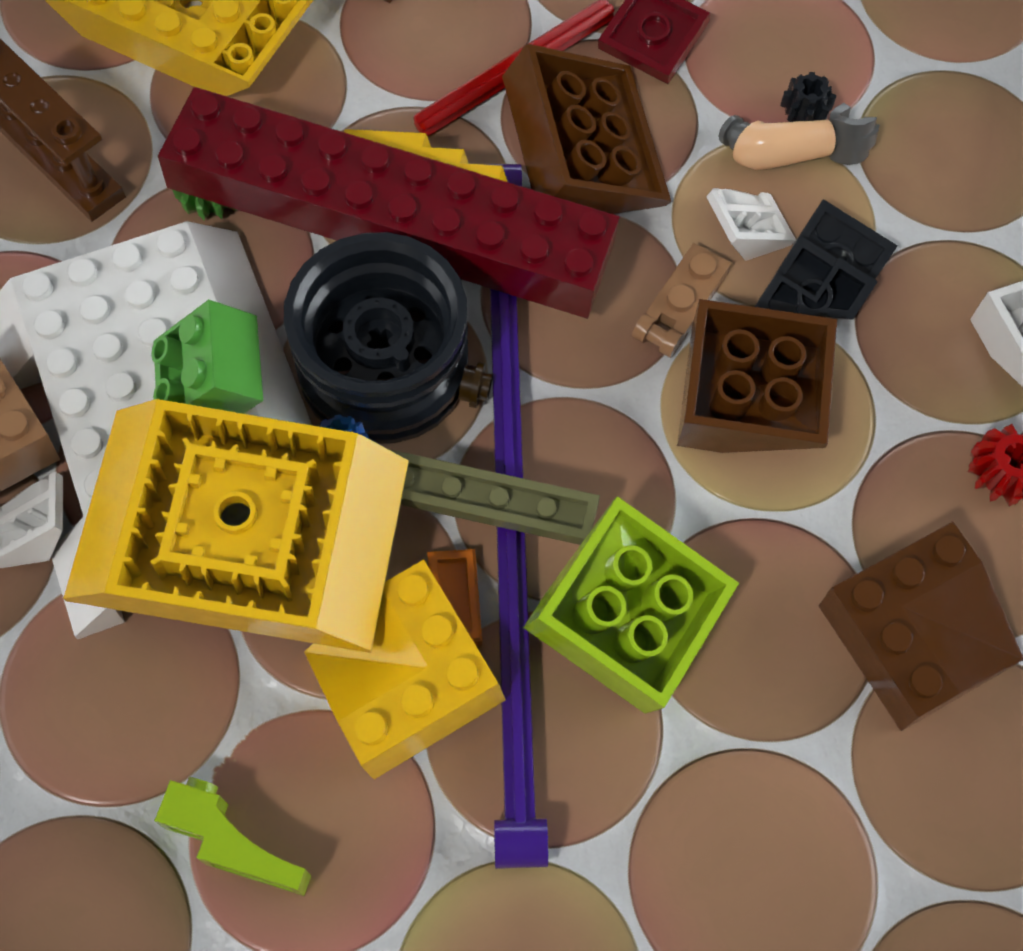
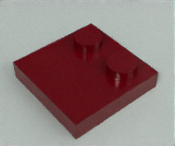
M625 0L598 39V49L669 84L708 25L710 12L686 0Z

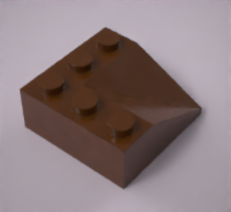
M699 299L691 329L677 446L720 453L826 448L829 434L837 319Z
M954 522L943 526L835 585L819 604V608L900 731L1023 661V655L985 567Z

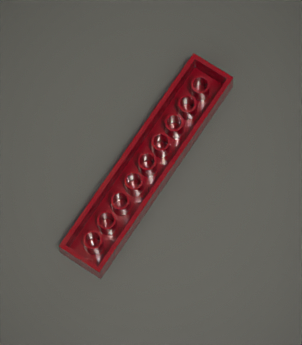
M193 87L158 154L164 180L169 189L336 241L361 233L388 232L408 236L431 246L448 260L461 280L586 319L589 318L610 258L620 216L198 87Z

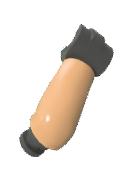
M842 103L831 111L829 120L779 123L755 121L749 123L744 122L740 116L733 115L724 122L718 136L722 144L729 146L733 150V159L738 164L754 170L771 169L827 156L837 163L851 165L863 162L868 157L870 149L876 144L880 125L876 124L877 117L849 118L851 107Z

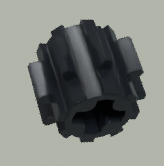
M809 72L808 75L803 76L800 74L797 78H791L788 89L784 91L780 106L785 108V115H788L787 120L789 122L827 119L829 111L833 108L836 95L831 93L832 86H828L829 81L825 76L820 77L815 75V72Z

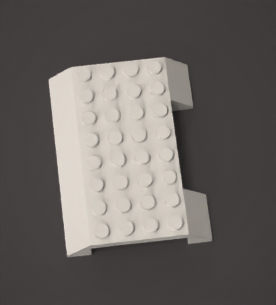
M186 221L12 277L0 290V359L19 389L40 382L43 383L84 516L57 543L51 556L63 597L116 411L153 400L155 389V365L151 357L153 341L208 299L257 315L264 401L244 414L312 425L242 242L236 231ZM241 503L231 504L222 512L221 520L230 526L240 525L248 519L250 509ZM64 600L74 636L77 640L125 622L120 610Z

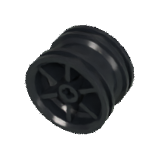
M388 232L361 233L341 238L320 249L302 265L291 281L284 301V327L295 361V368L303 397L314 415L321 421L334 418L335 415H342V417L346 418L351 416L354 418L355 423L362 422L368 438L377 444H391L410 440L437 427L453 412L459 402L462 375L465 365L468 364L467 297L460 277L448 260L431 246L416 239ZM410 312H422L425 315V319L413 321ZM337 321L343 322V330L341 332L332 333L329 331L333 323ZM429 359L426 363H420L419 361H417ZM350 370V371H349L347 374H345V375L339 373L340 371Z

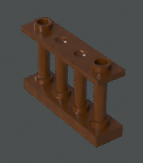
M0 39V132L93 222L126 198L123 188L86 153L87 150L102 140L100 133Z

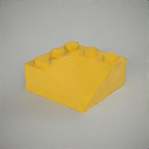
M424 559L385 581L371 653L314 643L304 651L342 732L360 765L373 780L506 701L498 681Z

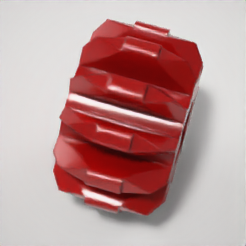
M1013 424L1005 426L1001 432L993 428L987 431L982 440L978 441L971 449L970 456L973 460L968 465L969 469L967 472L979 476L975 482V489L987 487L991 491L989 494L990 502L996 501L1002 495L1010 507L1011 505H1016L1021 499L1023 500V432L1019 435Z

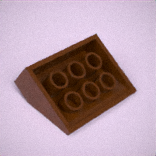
M526 43L502 78L531 189L610 214L667 206L671 202V198L631 67L625 64Z

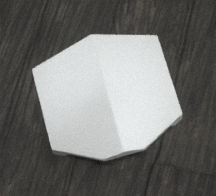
M713 188L706 196L729 241L745 261L791 246L796 241L771 194L761 192L757 196L732 189Z
M51 472L49 476L28 486L0 507V568L50 561L63 531V476L59 473Z

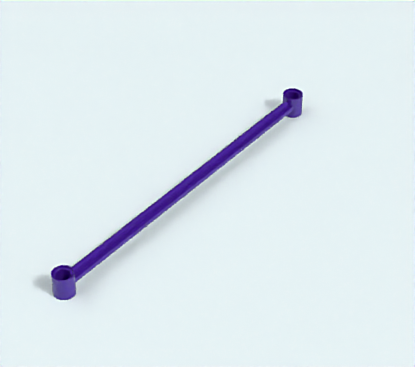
M483 164L503 166L507 182L522 186L521 164ZM490 289L495 472L523 478L517 297ZM496 526L501 690L506 701L501 703L505 820H494L495 869L548 867L547 819H536L530 645L529 632L523 628L529 619L526 535L524 532Z

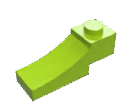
M189 777L186 785L170 780L154 821L166 830L202 841L196 857L207 866L305 896L311 878L310 873L305 868L286 862L268 853L242 835L225 815L229 804L220 795L216 794L218 786L194 777Z

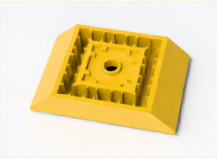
M45 0L82 37L191 86L224 96L245 90L252 85L313 2V0ZM191 1L202 2L200 6L195 5L189 8L184 7L188 2Z
M160 399L117 410L63 599L67 602L371 653L409 460L358 433ZM234 503L246 505L250 509V515L244 523L230 526L221 520L222 512L227 506Z

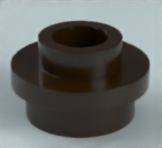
M478 362L477 366L465 365L460 385L459 400L469 402V407L477 408L479 400L488 401L493 374L485 373L486 363Z

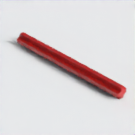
M597 0L528 44L564 51L611 21L614 17V7L608 0ZM523 47L416 113L413 117L416 129L420 133H426L429 136L505 88L502 76Z

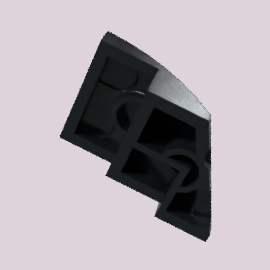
M823 199L754 307L853 320L878 281L875 279L898 245Z

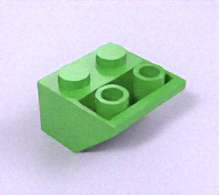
M208 299L153 341L154 344L151 352L155 365L153 400L160 399L242 414L264 401L257 315Z

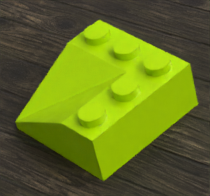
M617 496L549 587L523 628L646 714L665 708L739 585V582Z

